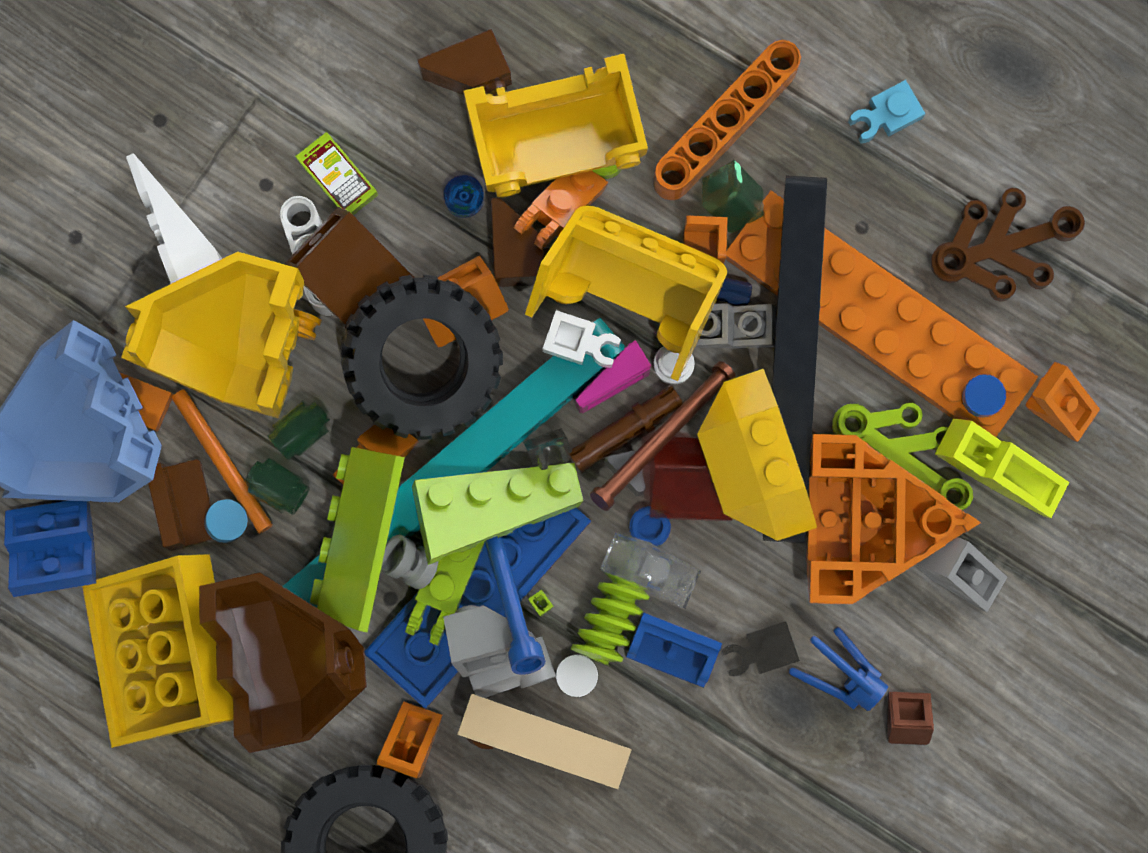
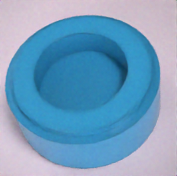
M220 500L214 503L207 511L204 526L211 538L218 542L228 543L235 541L243 534L247 527L248 518L245 509L236 501Z

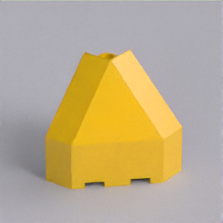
M235 252L125 306L135 319L128 329L126 345L121 358L222 403L279 418L292 381L293 366L288 365L291 351L296 347L300 317L294 316V308L297 299L300 300L303 296L304 279L298 268Z

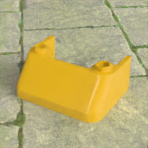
M581 206L575 210L542 260L525 315L532 318L546 296L561 304L577 303L583 299L586 292L660 323L657 331L658 340L667 350L679 353L670 377L678 381L705 327L726 278L727 269L720 260L601 208Z

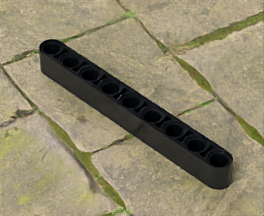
M786 175L772 392L808 494L827 178ZM806 532L778 541L763 534V541L805 543Z

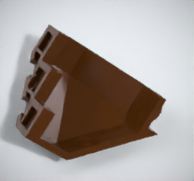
M254 573L199 586L200 625L216 642L217 681L233 698L234 737L249 753L309 741L367 687L364 647L353 632L262 573Z

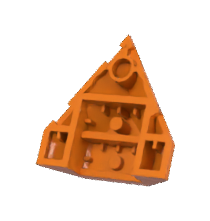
M812 435L808 498L817 528L807 531L806 562L809 603L854 604L868 593L897 577L946 546L947 543L981 523L894 461L889 460L870 447L868 443L858 436Z

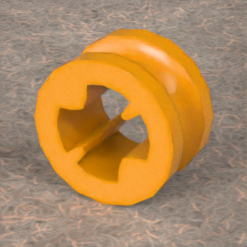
M294 309V316L300 317L297 336L308 340H315L317 335L314 333V328L320 326L322 320L312 314Z

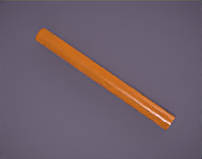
M182 389L176 392L171 399L239 504L245 509L247 516L258 533L265 532L273 526L272 522L187 391Z

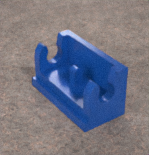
M643 613L626 658L704 688L722 643Z

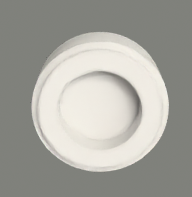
M571 655L559 664L556 679L558 686L564 693L572 697H582L589 694L596 686L598 672L595 664L589 658L583 655Z

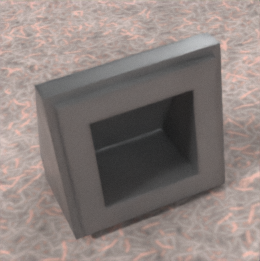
M635 450L605 457L604 463L615 474L635 453ZM642 471L627 485L637 497L642 496L646 489Z

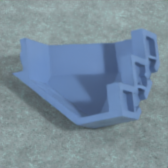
M74 320L39 347L0 408V487L4 489L2 498L119 503L151 482L154 478L162 445L155 431H148L139 413V410L143 407L129 379H122L112 359L116 356V353L110 341Z

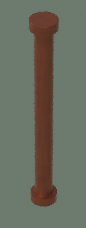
M722 361L717 362L712 368L713 373L629 460L602 487H595L590 492V498L600 509L608 511L614 505L613 499L720 390L722 384L725 381L736 378L734 370L728 364Z

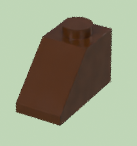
M492 29L417 60L423 80L464 95V90L484 86L485 94L497 96V88L504 87L506 91L507 86L512 84L511 71Z
M491 198L495 281L498 287L534 285L540 264L550 248L541 250L534 244L539 232L532 226L522 234L515 230L514 225L520 216L500 198Z

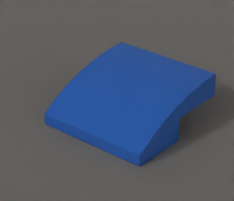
M68 500L5 511L4 545L9 552L8 589L13 597L96 584L94 535L89 501Z

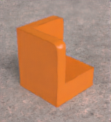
M686 216L683 244L713 256L724 264L727 248L728 217Z

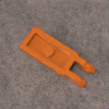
M592 170L557 178L531 203V206L514 225V229L522 234L536 220L541 222L546 227L538 233L534 244L542 250L556 236L560 235L575 210L581 206H590L603 193L609 182Z

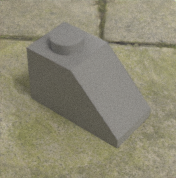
M959 537L915 565L932 581L985 612H988L1008 578L969 541Z
M474 605L464 606L456 610L454 614L443 617L451 663L462 677L510 665L508 651L513 640L507 618L484 605L480 607ZM528 631L529 636L533 637L535 641L538 642L533 633Z

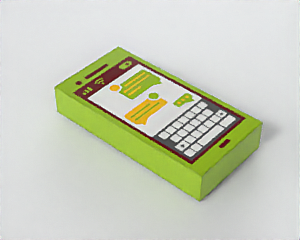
M327 132L295 156L300 165L337 208L340 207L355 215L378 196L376 189Z

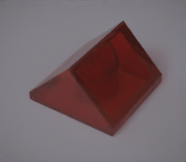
M673 437L650 461L649 518L732 521L733 518L723 513L699 438Z

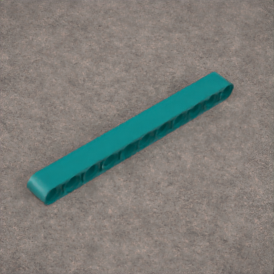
M601 318L593 321L595 329L592 335L597 337L603 334L615 335ZM620 341L619 347L606 344L602 346L600 351L604 357L614 360L626 346ZM588 354L585 355L582 365L556 356L549 358L398 487L387 542L396 535H402L410 539L420 530L412 485L415 480L488 472L587 387L605 367L598 365L594 361L593 356ZM318 556L283 587L310 603L314 579L323 580L327 563L318 562Z

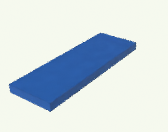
M577 508L536 524L524 525L515 529L512 533L502 536L520 602L591 523V520ZM485 542L458 609L470 605L478 607L484 605L506 618ZM416 593L364 652L370 660L427 709L457 675L458 671L451 663L446 630L438 646L429 642L431 630L442 611L427 606L420 629L414 636L405 633L408 621L417 603L415 600Z

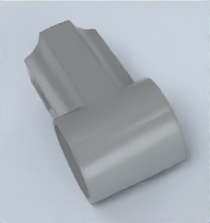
M543 637L536 638L541 644L546 661L540 670L531 674L519 675L512 672L510 665L470 675L469 678L475 695L488 698L519 686L523 689L556 677Z

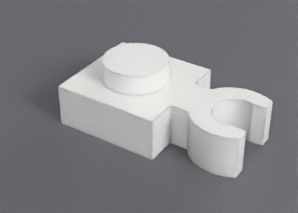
M556 310L543 346V352L582 365L585 355L588 354L593 356L594 361L598 365L611 368L614 360L604 357L600 349L606 344L619 347L621 339L613 334H603L599 337L592 334L595 329V323Z

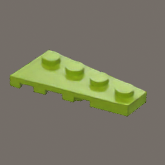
M575 463L415 480L412 485L428 565L440 561L444 556L454 552H463L476 547L478 543L497 536L499 538L510 534L515 529L524 525L536 524L575 509L583 502Z

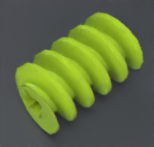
M604 573L612 580V583L599 582L597 588L606 598H592L591 604L599 611V614H585L584 619L593 628L579 629L577 634L586 644H572L571 650L609 666V661L622 662L624 659L615 650V647H629L630 641L621 634L622 631H636L637 626L628 619L629 615L642 616L644 612L635 604V601L649 600L650 596L637 585L614 575Z

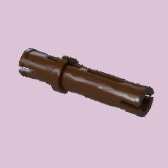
M668 385L642 404L637 402L632 405V410L623 417L612 422L583 443L567 451V453L582 474L595 463L609 456L645 431L648 434L654 431V426L673 414L683 402L675 389Z

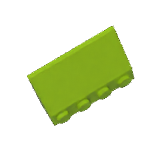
M351 447L350 455L341 454L336 479L344 480L341 497L332 495L327 520L335 522L332 538L323 537L318 562L327 564L323 580L314 579L309 604L318 605L317 609L344 626L368 633L405 457Z

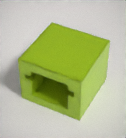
M542 589L528 599L540 617L554 608Z

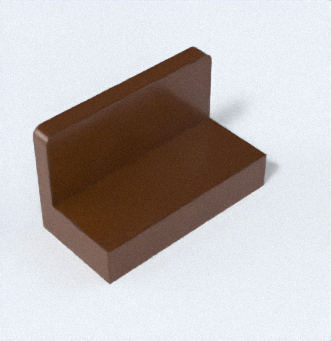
M195 459L168 467L161 462L157 463L154 478L148 484L163 547L173 551L214 540L208 535L204 526L205 515L212 505L201 461Z

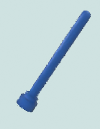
M496 536L486 540V545L513 640L508 651L510 666L515 674H531L540 670L545 665V657L541 644L529 636L502 537L498 538Z

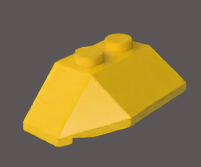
M764 369L725 381L697 433L723 513L777 541L817 528L806 487Z

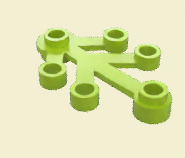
M906 403L899 409L870 413L864 406L859 404H847L838 409L832 420V429L835 435L858 436L868 443L870 447L889 460L894 461L945 498H947L948 490H956L960 494V501L954 505L961 510L966 509L971 504L973 490L968 482L960 478H953L947 481L909 454L932 449L936 451L939 447L936 442V436L938 433H946L948 427H939L932 433L888 439L875 430L898 424L904 429L916 427L923 417L922 410L918 405ZM911 409L916 414L915 422H906L902 417L903 410ZM846 419H856L859 422V430L856 432L849 431L845 426Z

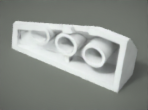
M135 154L126 156L141 200L145 207L151 210V214L147 215V219L160 244L157 248L170 283L172 284L221 260L222 257Z

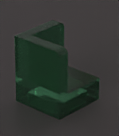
M735 160L702 178L701 205L713 217H728V232L734 233L743 228L746 223H751L764 216L762 187Z

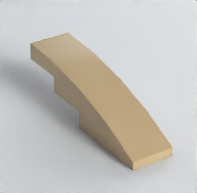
M471 694L457 734L616 789L619 788L632 750Z

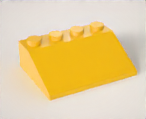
M210 554L178 555L97 579L96 584L82 586L111 748L233 721V698L217 681L216 642L200 625L199 586L215 583Z

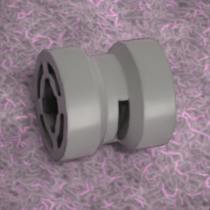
M396 535L386 544L381 572L396 579L402 577L405 584L415 589H422L433 579L437 571L438 561L428 565L424 546L415 547V543L411 539L402 535Z

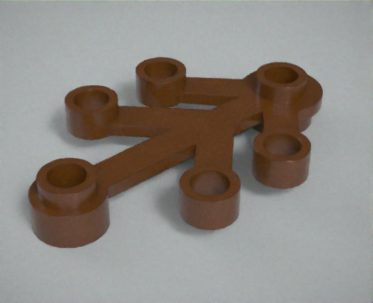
M1009 188L1000 197V210L984 243L968 248L976 227L980 226L988 216L986 204L979 200H972L962 210L961 216L963 221L953 241L941 244L933 252L931 257L932 271L940 280L949 283L958 282L965 278L988 289L990 296L999 302L1007 301L1015 293V281L1007 275L996 276L975 263L989 259L1026 277L1031 287L1035 289L1046 288L1054 279L1052 267L1046 263H1035L1013 251L1052 238L1063 242L1071 241L1082 232L1085 225L1084 217L1078 209L1065 206L1058 209L1051 216L1049 222L1006 235L1015 215L1026 204V196L1022 190ZM1009 195L1015 196L1019 200V206H1009L1006 202V197ZM969 208L979 209L981 218L978 220L972 219L968 213ZM1058 221H1067L1071 227L1070 232L1061 231L1058 227ZM944 258H954L957 261V268L948 269L944 264ZM1034 271H1044L1047 276L1046 282L1037 281L1034 277ZM1004 282L1007 284L1009 293L1005 295L1000 294L996 290V283Z

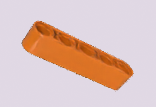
M778 40L770 44L660 159L656 166L653 183L655 191L660 197L666 200H677L683 197L789 86L796 76L801 60L800 51L795 44L787 40ZM774 58H784L790 64V68L779 70L772 65L771 60ZM747 86H757L763 91L764 96L757 99L750 98L744 92V88ZM721 114H730L736 119L737 124L733 127H724L719 124L717 117ZM696 142H702L709 147L710 153L704 156H697L691 152L689 146ZM670 170L677 171L683 177V181L677 185H670L662 179V174Z

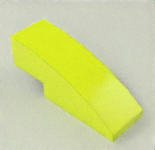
M953 418L935 452V455L973 479L1047 518H1052L1070 483L1013 443L999 440L970 420Z

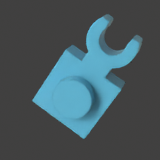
M904 80L872 97L869 101L872 111L866 109L857 110L851 115L848 123L850 126L859 121L868 124L869 130L862 133L858 139L860 143H867L875 137L878 129L883 127L889 137L923 119L926 113L909 84Z

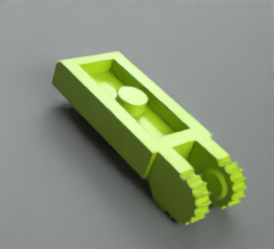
M486 541L480 542L476 547L466 551H457L444 556L442 560L438 561L437 571L433 579L426 587L419 589L415 598L417 603L412 611L405 633L415 635L420 629L427 606L442 611L431 630L429 640L430 643L439 645L445 632L443 617L454 614L458 609Z

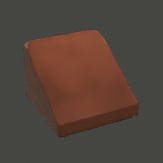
M889 692L888 742L891 744H929L934 731L931 693Z

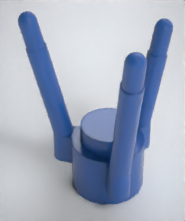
M835 628L834 633L860 665L856 670L818 637H811L810 642L849 677L844 684L848 692L794 667L789 669V674L842 700L852 709H855L859 704L866 711H870L888 689V685L880 679L882 673L867 661L841 628Z

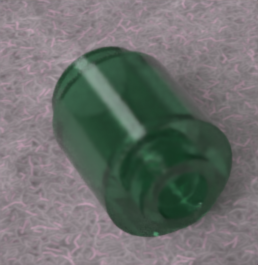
M302 400L273 425L274 430L267 436L278 451L286 459L290 460L294 455L300 457L329 432L325 424L330 418L315 401L308 405Z
M268 458L264 463L257 461L245 479V482L250 484L248 488L250 495L280 513L286 511L294 515L310 491V487L303 483L304 478L271 458Z

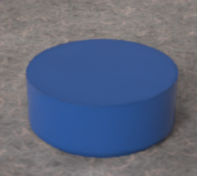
M986 374L978 375L965 385L962 392V401L967 411L972 415L982 418L989 417L1003 407L1006 401V390L1002 382L996 377Z
M653 506L643 507L636 511L629 524V533L632 540L640 547L647 549L662 545L667 540L671 531V523L667 514Z

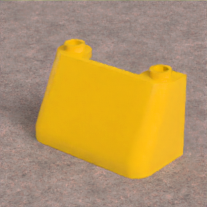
M625 54L604 58L606 67L597 69L595 74L592 67L584 68V74L508 92H505L504 87L497 88V96L485 94L484 86L464 90L467 114L487 191L496 192L497 197H508L521 191L520 187L613 165H616L617 169H627L641 163L640 158L646 155L648 146Z

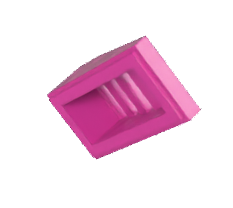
M636 340L629 343L614 359L611 368H605L578 395L576 408L579 413L583 414L649 376L651 364Z

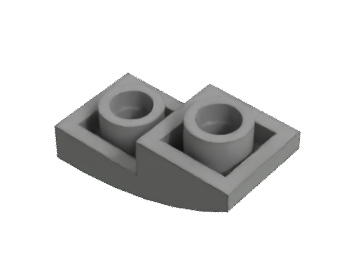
M728 303L714 304L695 348L774 347L776 307L773 304L734 307Z

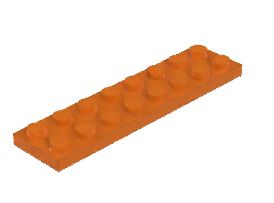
M770 190L727 249L726 260L778 296L784 199ZM825 228L819 325L952 419L973 421L997 437L1038 376ZM986 374L994 376L1002 382L1006 390V401L997 413L982 418L974 416L967 411L962 401V392L965 385L971 379L978 375Z

